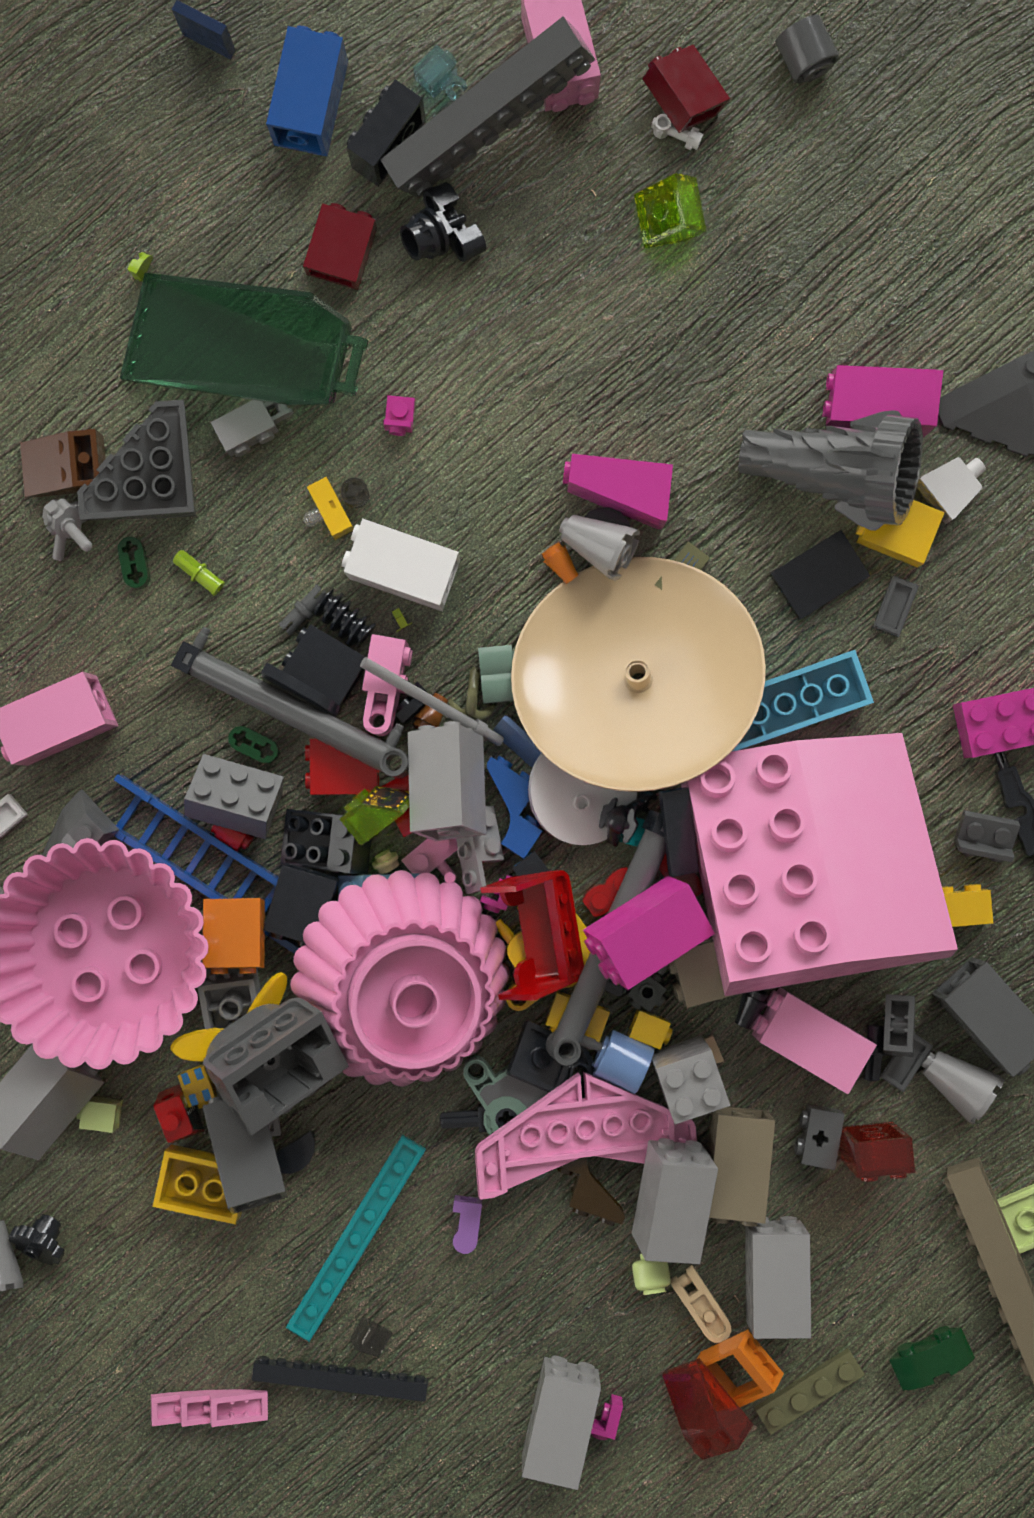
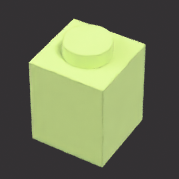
M93 1096L77 1114V1120H80L79 1128L113 1133L119 1128L123 1100Z

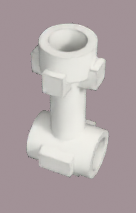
M666 114L654 117L651 125L655 137L663 139L668 135L686 142L685 148L689 150L692 148L697 150L703 137V133H700L699 129L695 127L691 131L685 130L678 133Z

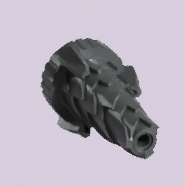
M891 410L853 420L850 423L851 428L827 426L826 430L805 428L801 431L774 428L773 433L745 430L742 434L743 442L740 448L738 469L743 474L784 481L785 484L796 486L797 490L823 494L822 498L838 501L835 504V511L869 530L876 531L884 524L898 526L908 516L917 489L923 449L921 422L918 418L903 417L899 411Z

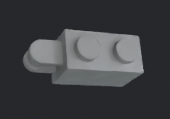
M280 395L266 403L259 396L211 422L225 451L230 457L234 455L240 457L251 450V446L259 442L260 444H265L274 439V434L279 432L275 424L285 420L294 413L291 408L288 409L285 403L287 400L285 395ZM276 408L278 414L271 417L268 411Z

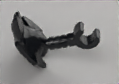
M642 791L636 800L626 806H616L618 798L615 797L609 804L603 806L599 828L607 827V840L609 844L617 847L620 834L624 835V843L630 841L639 825L636 820V812L639 810L648 812L649 808L647 805L649 801L657 799L655 793L652 791Z

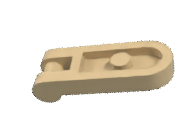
M691 1265L685 1269L686 1273L680 1277H673L670 1284L704 1335L710 1341L720 1343L730 1336L731 1324L694 1266ZM693 1282L696 1289L688 1294L684 1287Z

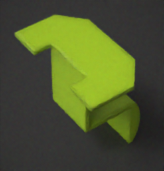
M399 608L392 611L400 626V629L397 631L412 624V622L407 624Z

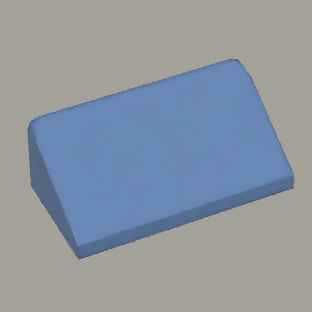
M504 716L493 731L503 736V742L530 767H533L541 754L540 750L522 728L511 718Z

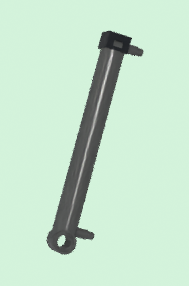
M202 627L192 645L185 641L182 642L170 665L390 777L401 779L409 775L408 754L396 748L404 728L402 725L396 723L386 742L204 652L203 648L210 633V629ZM400 756L402 766L400 769L392 771L390 767L391 760Z
M649 810L642 825V828L645 829L644 834L608 914L651 887L666 854L662 816L660 813ZM591 952L556 1030L546 1040L547 1052L561 1065L567 1066L575 1063L581 1054L580 1046L596 1051H601L602 1043L586 1036L585 1033L610 978L606 979L598 968V964L601 962L597 955H592ZM568 1042L567 1049L559 1053V1047L563 1043Z

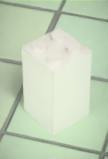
M362 519L360 525L356 524L351 536V540L354 541L351 552L346 551L342 561V567L345 568L344 573L350 580L443 612L460 563L459 552Z

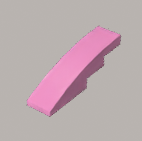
M198 1390L151 1394L152 1426L181 1423V1426L184 1427L210 1423L211 1427L268 1420L267 1390Z

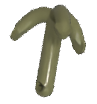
M472 667L470 670L466 708L461 709L451 698L448 701L451 707L475 720H484L494 712L496 704L493 703L481 711L476 710L481 676L479 667Z

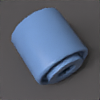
M612 1030L608 1036L603 1038L601 1051L596 1053L592 1065L594 1067L593 1076L635 1095L648 1071L654 1054V1048Z

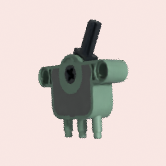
M472 1056L465 1062L463 1075L481 1104H478V1110L442 1112L440 1115L441 1128L479 1127V1133L487 1132L491 1135L507 1123L502 1118L504 1111H509V1115L514 1116L510 1117V1120H512L547 1095L548 1092L506 1075L508 1066L494 1073L483 1057ZM472 1064H479L483 1067L484 1072L482 1075L475 1077L469 1073L468 1068ZM549 1172L539 1175L534 1179L544 1178Z

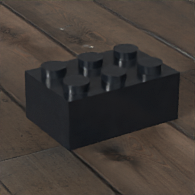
M396 79L390 87L388 85L384 87L380 93L378 104L374 109L370 108L363 118V125L358 132H352L347 140L346 148L352 169L376 186H380L388 175L380 159L419 130L426 121L422 97Z

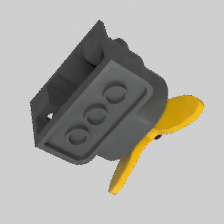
M282 972L275 974L267 981L257 994L247 1014L225 1029L209 1028L193 1031L179 1036L170 1046V1050L181 1059L203 1062L208 1076L215 1084L222 1099L229 1105L232 1113L244 1122L251 1135L258 1132L280 1115L288 1113L294 1105L305 1097L313 1095L319 1087L349 1067L319 1009L299 997L289 999L280 1005L287 986V976Z

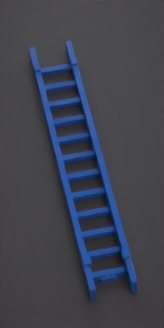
M120 774L116 775L114 781L136 794L116 825L119 829L114 835L116 838L134 849L146 850L150 853L155 863L168 865L174 871L175 876L210 899H228L215 889L233 861L237 860L251 871L233 898H243L256 876L259 875L274 885L265 899L266 913L272 902L278 876L240 851L237 852L218 840L214 834L188 817H185V815L127 777ZM142 800L159 809L140 840H138L123 829ZM168 815L182 824L163 855H161L146 844L164 816ZM191 830L205 841L186 870H184L169 859L187 831ZM214 845L228 856L210 884L207 885L192 874L210 846ZM265 931V935H267L268 937H270V936H269L270 932ZM270 937L294 954L302 947L286 937V940Z

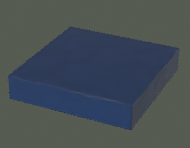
M176 0L171 10L182 35L231 60L236 50L227 26Z

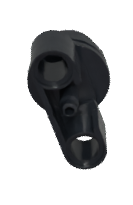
M448 182L423 193V201L426 208L412 215L409 222L400 228L402 244L408 255L416 261L422 258L434 259L438 256H443L448 253L449 245L457 258L462 262L486 251V241L477 225L474 224L467 228L464 224L467 220L466 215L463 213L458 215L454 206L457 205L459 196Z

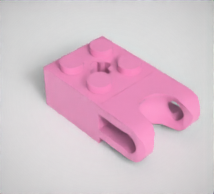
M372 634L368 658L408 681L404 671L405 666L410 667L413 650L409 648L406 640ZM365 670L362 690L367 693L363 725L367 731L374 735H389L395 726L400 694H405V692ZM378 715H383L384 725L376 728L374 725L375 718Z

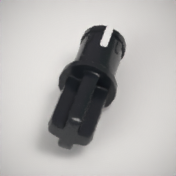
M867 1025V1039L877 1046L864 1066L863 1078L867 1081L876 1082L880 1080L882 1056H885L883 1052L884 1026Z

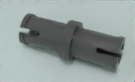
M315 584L301 601L297 600L294 603L295 607L278 623L284 629L290 622H293L286 630L290 636L307 618L311 619L314 616L312 613L317 604L327 594L323 591L315 598L322 589L318 584Z

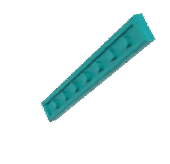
M403 1134L401 1135L286 1326L288 1330L310 1342L426 1148Z

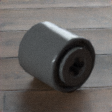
M818 14L810 15L785 29L775 40L776 46L794 82L798 84L811 82L823 76L832 69L839 59V53L821 16Z

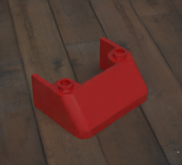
M554 870L510 877L480 887L481 893H500L505 905L518 907L526 959L520 961L515 967L513 975L516 987L498 994L499 1000L535 1001L578 981L584 968L571 881L567 872Z

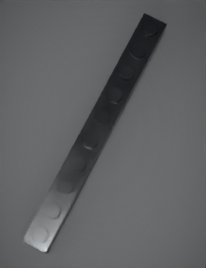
M267 1356L256 1357L252 1374V1381L423 1402H426L429 1379L423 1375H415L414 1377L408 1376L406 1373L390 1374L389 1371L356 1370L355 1367L340 1368L334 1364L323 1366L318 1362L307 1364L301 1360L290 1362L284 1358L269 1359Z

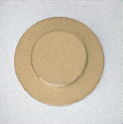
M383 851L375 856L376 860L372 863V866L378 870L379 874L390 872L399 866L397 860L399 856L397 852Z

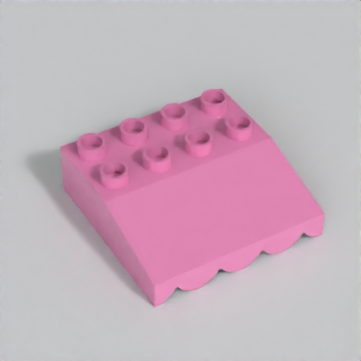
M902 733L797 740L732 751L719 764L704 774L681 783V788H689L699 875L709 923L715 932L712 937L725 996L952 957L958 950Z

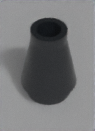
M763 990L742 993L735 1023L743 1028L750 1029L752 1023L766 1007L769 995Z

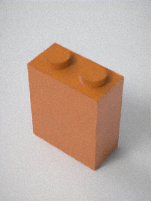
M261 898L203 899V936L208 942V953L202 959L205 969H211V974L213 975L228 974V969H239V974H257V968H264L265 931L263 930L265 926V900Z

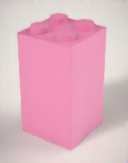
M521 0V19L528 43L564 16L579 32L595 58V61L590 64L591 67L586 73L574 76L567 82V86L557 94L552 93L544 99L545 112L550 110L559 112L577 103L587 105L597 99L599 95L601 74L581 0Z
M81 672L1 707L0 739L3 744L1 752L5 760L10 762L11 765L28 766L118 727L98 677Z
M779 987L777 992L773 990L767 998L768 1007L763 1016L759 1014L752 1024L751 1029L754 1030L752 1035L760 1043L849 1094L877 1045L783 988Z

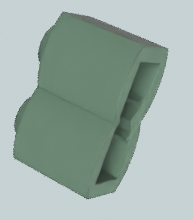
M512 646L478 648L483 704L514 701L511 682L512 660L514 656Z

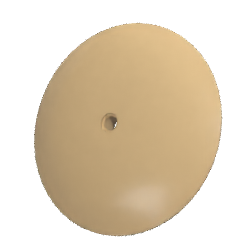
M633 557L627 569L620 568L618 574L622 576L616 581L609 579L597 568L591 566L578 572L579 575L569 583L565 584L563 581L547 594L529 616L520 633L512 660L511 682L515 707L527 735L540 752L558 768L574 778L605 789L631 792L659 790L679 785L704 774L719 764L742 741L750 729L762 701L766 665L761 638L752 617L740 600L725 585L711 575L681 562L655 557ZM661 576L662 590L655 585ZM636 673H642L645 675L642 679L635 680L632 678V676Z

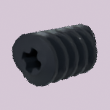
M333 588L317 604L314 615L317 617L323 615L322 622L324 624L332 622L330 629L333 632L340 629L338 636L341 639L348 637L346 643L348 646L357 644L356 647H358L372 633L376 623L374 622L366 626L368 616L365 615L358 618L360 609L356 608L350 611L349 608L352 601L349 600L342 604L341 600L344 594L341 592L333 596Z

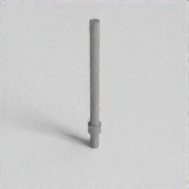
M365 657L362 660L361 668L451 720L460 722L462 726L473 729L474 732L496 746L502 744L504 737L489 729L488 725L483 721L468 717L369 658Z

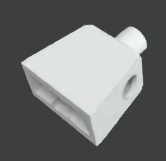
M957 457L918 479L917 489L933 508L945 512L942 520L947 524L956 518L982 489V485L977 480V477L986 471V467L978 458H974L965 465L961 458Z

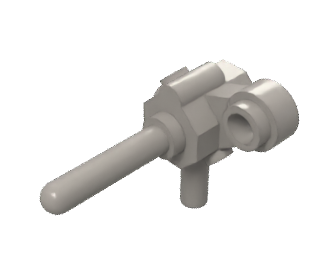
M64 498L59 500L52 499L44 506L42 516L44 524L48 525L46 529L53 536L55 535L53 559L64 560L66 538H72L83 551L87 552L92 549V543L81 532L82 523L87 520H80L78 501L69 503Z

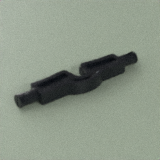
M1005 751L995 753L993 755L999 767L995 775L1000 786L1003 803L1006 808L1018 806L1024 808V814L1013 820L1019 821L1020 824L1017 837L1024 854L1031 856L1034 863V799L1024 790L1016 766L1009 765Z

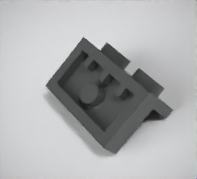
M964 810L954 840L958 851L966 856L987 857L995 862H1013L1015 856L1012 849L1020 824L1017 820Z

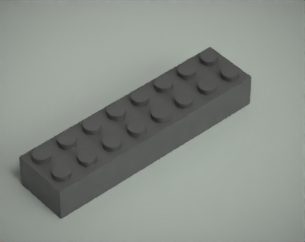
M563 16L380 160L398 189L415 197H422L423 193L433 188V185L440 179L445 180L455 172L454 169L462 162L467 163L475 158L476 152L483 146H489L496 142L501 132L518 125L522 120L521 117L527 112L539 109L544 104V99L552 93L557 94L567 86V82L570 79L586 73L591 67L590 64L595 61V58L579 32Z

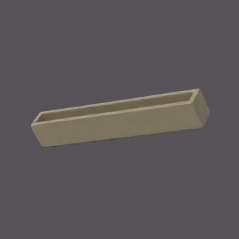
M980 1157L949 1166L947 1168V1177L944 1178L946 1188L949 1194L954 1193L958 1203L955 1204V1208L960 1220L965 1219L969 1229L966 1230L969 1243L971 1246L976 1245L980 1254L977 1255L979 1267L982 1272L987 1271L990 1281L987 1283L993 1298L998 1297L1001 1307H998L1000 1317L1004 1324H1009L1012 1333H1009L1013 1348L1014 1350H1020L1023 1359H1020L1023 1372L1026 1377L1031 1376L1034 1383L1033 1283Z

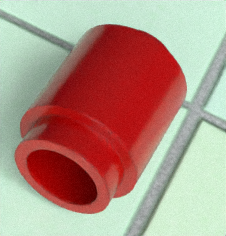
M213 825L211 832L216 834L215 838L237 852L241 848L246 850L254 839L252 835Z

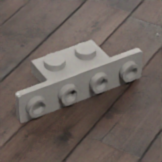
M486 806V835L456 839L457 853L460 858L463 874L462 881L465 885L466 894H474L481 891L480 887L486 886L482 863L504 860L494 806Z

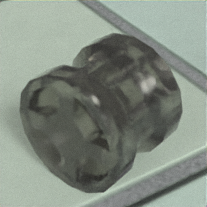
M348 478L343 482L340 489L343 501L351 508H361L369 500V489L365 482L359 478Z

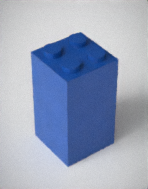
M301 25L287 27L266 122L274 146L328 157L348 66L343 37L330 31H325L324 33L315 32Z

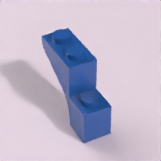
M498 756L497 759L491 757L487 762V769L510 813L509 829L501 844L524 859L542 832L538 828L540 824L536 819L528 814L524 818L520 816V813L529 801L528 785L530 775L523 771L518 775L510 769L513 764L501 756Z

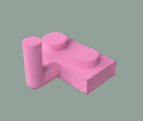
M426 839L401 861L411 873H430L437 868L447 883H453L456 880V874L445 860L457 851L456 839L441 841Z

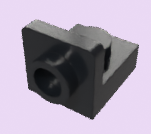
M418 681L414 684L415 686H417V687H419L420 689H422V690H424L425 692H427V691L419 684ZM407 697L397 706L399 712L396 716L405 725L425 704L415 698L411 700L410 697Z

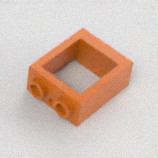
M748 1329L701 1351L691 1368L692 1372L726 1413L774 1393L784 1375L760 1343L753 1338ZM733 1354L753 1380L736 1387L717 1364V1361Z

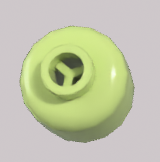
M640 1254L641 1260L635 1261L632 1264L636 1289L643 1291V1295L666 1292L665 1287L671 1283L668 1262L645 1261L643 1255Z

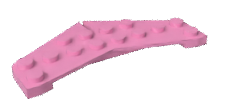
M583 1072L585 1098H582L581 1076L579 1073H576L476 1146L475 1163L478 1197L480 1200L495 1198L508 1192L509 1188L583 1157L597 1156L644 1164L649 1140L658 1141L660 1138H667L680 1143H685L688 1140L697 1141L695 1123L690 1119L674 1124L667 1107L639 1095H634Z

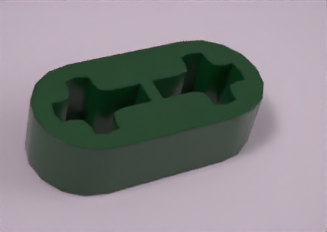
M127 536L118 544L124 582L129 587L140 590L145 588L150 582L144 544L139 539ZM129 543L138 547V550L134 551V561H132L131 555L125 552V549L129 548ZM135 565L137 571L143 574V577L139 578V583L130 579V576H133L135 573L133 567Z
M238 726L229 733L228 740L232 748L259 762L272 763L279 757L280 750L278 744L250 728ZM245 731V737L253 741L251 746L245 743L238 746V740L235 738V735L242 734ZM270 743L273 755H267L264 759L262 757L263 752L255 747L257 744L267 746Z

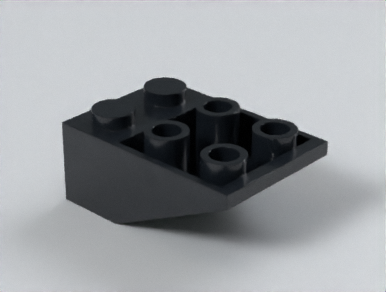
M286 809L280 864L288 862L301 867L368 874L374 819Z

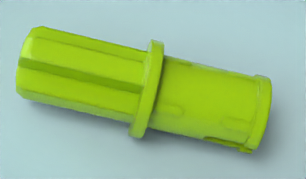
M180 550L174 556L173 563L191 576V581H197L210 591L213 596L218 594L223 588L225 582L209 571L205 563L200 564L184 550Z

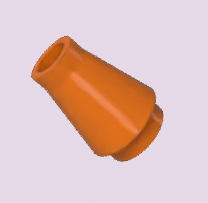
M559 541L541 554L545 559L543 562L565 584L579 575L566 546H562Z

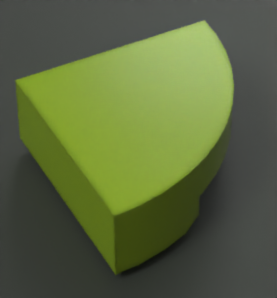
M141 252L138 254L140 258L138 260L132 259L127 269L134 279L143 282L153 256Z

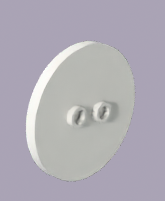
M542 753L532 768L528 785L530 806L538 823L553 837L575 845H591L606 840L607 827L599 828L603 806L609 804L615 797L618 798L616 806H626L636 800L637 792L605 789L574 778L549 761Z

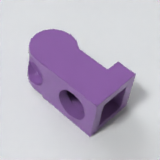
M455 1195L453 1212L460 1213L459 1226L454 1232L453 1246L459 1253L468 1254L476 1248L482 1199Z

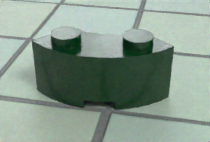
M942 1326L934 1330L932 1335L921 1341L901 1344L889 1361L902 1390L907 1391L935 1384L934 1378L944 1373H949L952 1376L968 1366L975 1357L961 1327L949 1328L948 1326Z

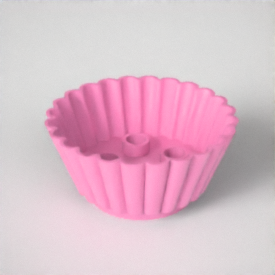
M85 838L78 841L74 848L64 843L56 844L48 851L47 857L34 855L28 858L23 866V873L15 872L5 879L3 885L4 894H0V1022L12 1024L11 1033L17 1042L26 1045L33 1043V1049L39 1057L52 1059L58 1056L60 1062L69 1068H76L86 1062L93 1069L100 1070L109 1066L112 1060L123 1065L130 1064L138 1057L139 1051L145 1053L156 1051L163 1042V1035H173L181 1029L183 1025L182 1014L192 1011L197 1005L198 996L194 988L201 986L206 979V969L201 960L208 953V942L203 935L199 934L204 923L203 916L199 910L190 907L192 902L190 889L181 883H174V871L168 865L162 863L153 865V859L146 850L139 848L128 852L126 846L117 840L107 841L100 846L97 841Z
M403 870L395 871L388 879L378 874L371 875L365 879L362 887L349 885L341 890L338 902L330 901L322 905L318 913L319 921L309 924L304 929L303 941L306 945L300 947L295 952L293 962L299 972L294 974L291 979V990L296 996L304 999L322 1012L349 1065L348 1068L343 1070V1073L347 1076H364L373 1085H381L391 1081L392 1084L400 1087L408 1086L416 1080L430 1082L436 1079L442 1070H456L461 1066L463 1057L477 1053L482 1047L483 1038L492 1033L496 1028V1014L506 1004V1000H499L498 994L505 992L503 987L510 977L509 968L503 963L507 952L506 945L503 940L495 937L497 926L493 917L482 915V904L479 899L469 895L463 897V891L457 883L444 882L440 884L437 877L431 873H422L414 878L409 872Z

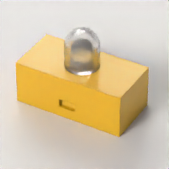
M327 477L307 486L317 507L303 515V522L306 526L314 527L325 521L335 540L354 530Z

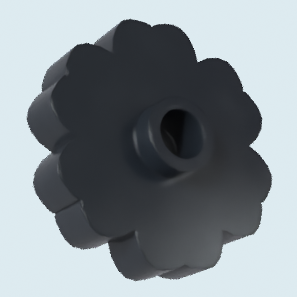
M42 1214L39 1219L34 1221L31 1227L20 1225V1227L14 1226L8 1236L9 1241L15 1244L16 1249L41 1263L53 1265V1263L59 1264L65 1254V1250L58 1246L59 1243L56 1241L60 1234L61 1223L49 1215Z

